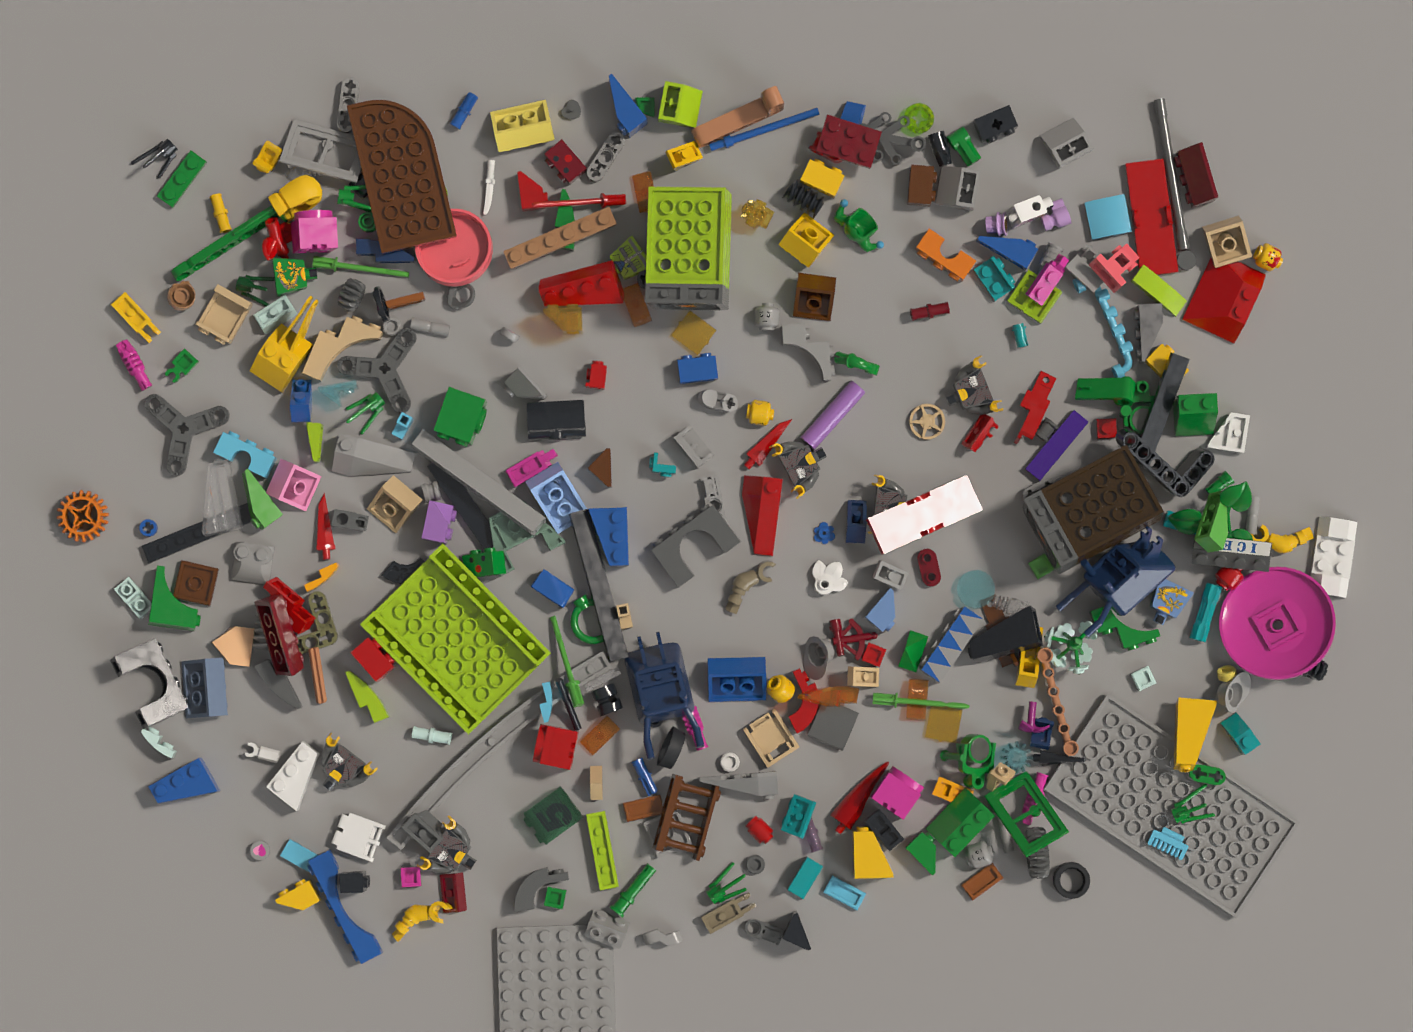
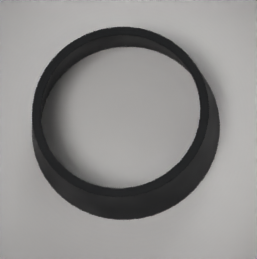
M674 726L668 732L661 747L657 766L672 769L680 755L686 734Z

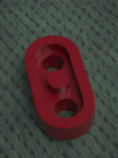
M923 549L917 556L921 578L925 585L933 587L941 580L937 556L933 550ZM926 554L930 555L931 560L929 562H926L924 560V556ZM930 573H933L935 575V579L933 581L928 579V575Z

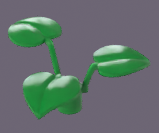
M1247 481L1222 490L1220 501L1223 505L1227 506L1229 532L1227 538L1253 541L1252 535L1247 530L1235 529L1232 531L1230 523L1231 508L1237 512H1243L1251 506L1252 493ZM1185 509L1172 513L1168 516V520L1178 531L1184 534H1195L1202 514L1194 509Z

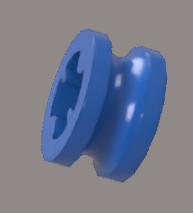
M146 519L141 522L139 530L144 536L151 537L157 533L158 526L155 521ZM146 523L154 526V529H151V533L144 531V527L147 526Z

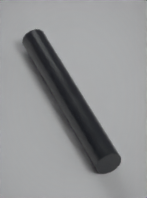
M558 678L555 680V683L574 730L578 731L582 728L563 679Z

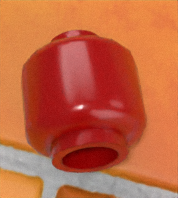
M1221 567L1215 574L1217 579L1215 582L1225 591L1235 590L1244 579L1241 573L1243 569Z

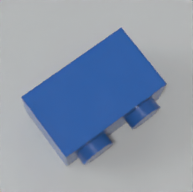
M703 353L698 358L686 355L681 356V360H677L680 384L718 380L716 355L711 356V353Z

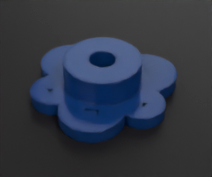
M826 522L820 523L819 527L814 529L816 533L814 536L815 541H822L823 544L833 541L835 539L833 526H828Z

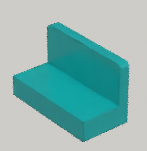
M806 857L787 890L804 899L823 866Z

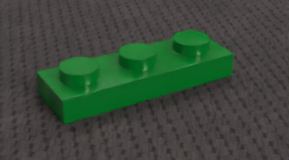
M190 151L157 197L174 208L207 162L193 151Z

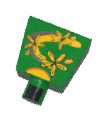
M272 259L277 297L307 288V280L317 279L316 267L305 268L304 260Z

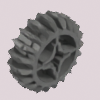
M1044 827L1027 828L1025 838L1030 844L1045 835L1046 830ZM1048 845L1027 857L1031 878L1043 879L1049 876Z

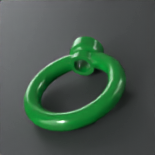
M585 594L573 602L575 608L570 618L571 629L582 642L599 644L603 642L602 634L595 637L588 636L580 630L578 625V617L581 611L589 606H594L592 598L588 599Z

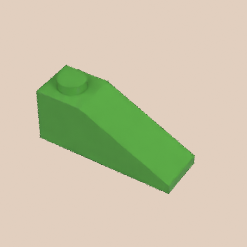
M246 469L242 473L249 513L252 518L251 522L257 529L260 528L262 531L283 514L249 469Z
M1221 491L1209 493L1194 539L1208 553L1223 550L1228 535L1227 506L1223 505L1220 501Z

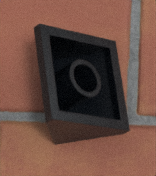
M796 910L792 913L782 938L803 949L811 950Z

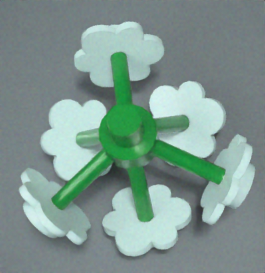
M1082 621L1078 630L1081 635L1079 637H1072L1075 631L1069 623H1065L1063 626L1058 625L1055 632L1054 627L1046 632L1044 642L1048 643L1047 648H1050L1052 640L1058 641L1060 644H1067V648L1062 652L1059 649H1051L1053 652L1051 662L1056 667H1066V657L1064 655L1071 650L1073 651L1071 658L1075 660L1076 666L1067 668V671H1073V674L1079 675L1088 669L1089 665L1080 664L1091 661L1093 650L1089 648L1087 643H1082V639L1084 637L1092 640L1097 638L1096 633L1098 630L1089 638L1083 633L1093 624L1092 622Z

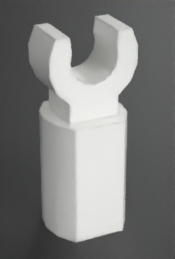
M248 743V746H252L254 751L253 753L246 752L245 755L247 757L258 756V759L277 764L280 756L279 750L264 746L258 748L255 743Z

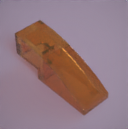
M846 686L821 687L799 694L797 699L826 707H840V703L857 704L859 689Z

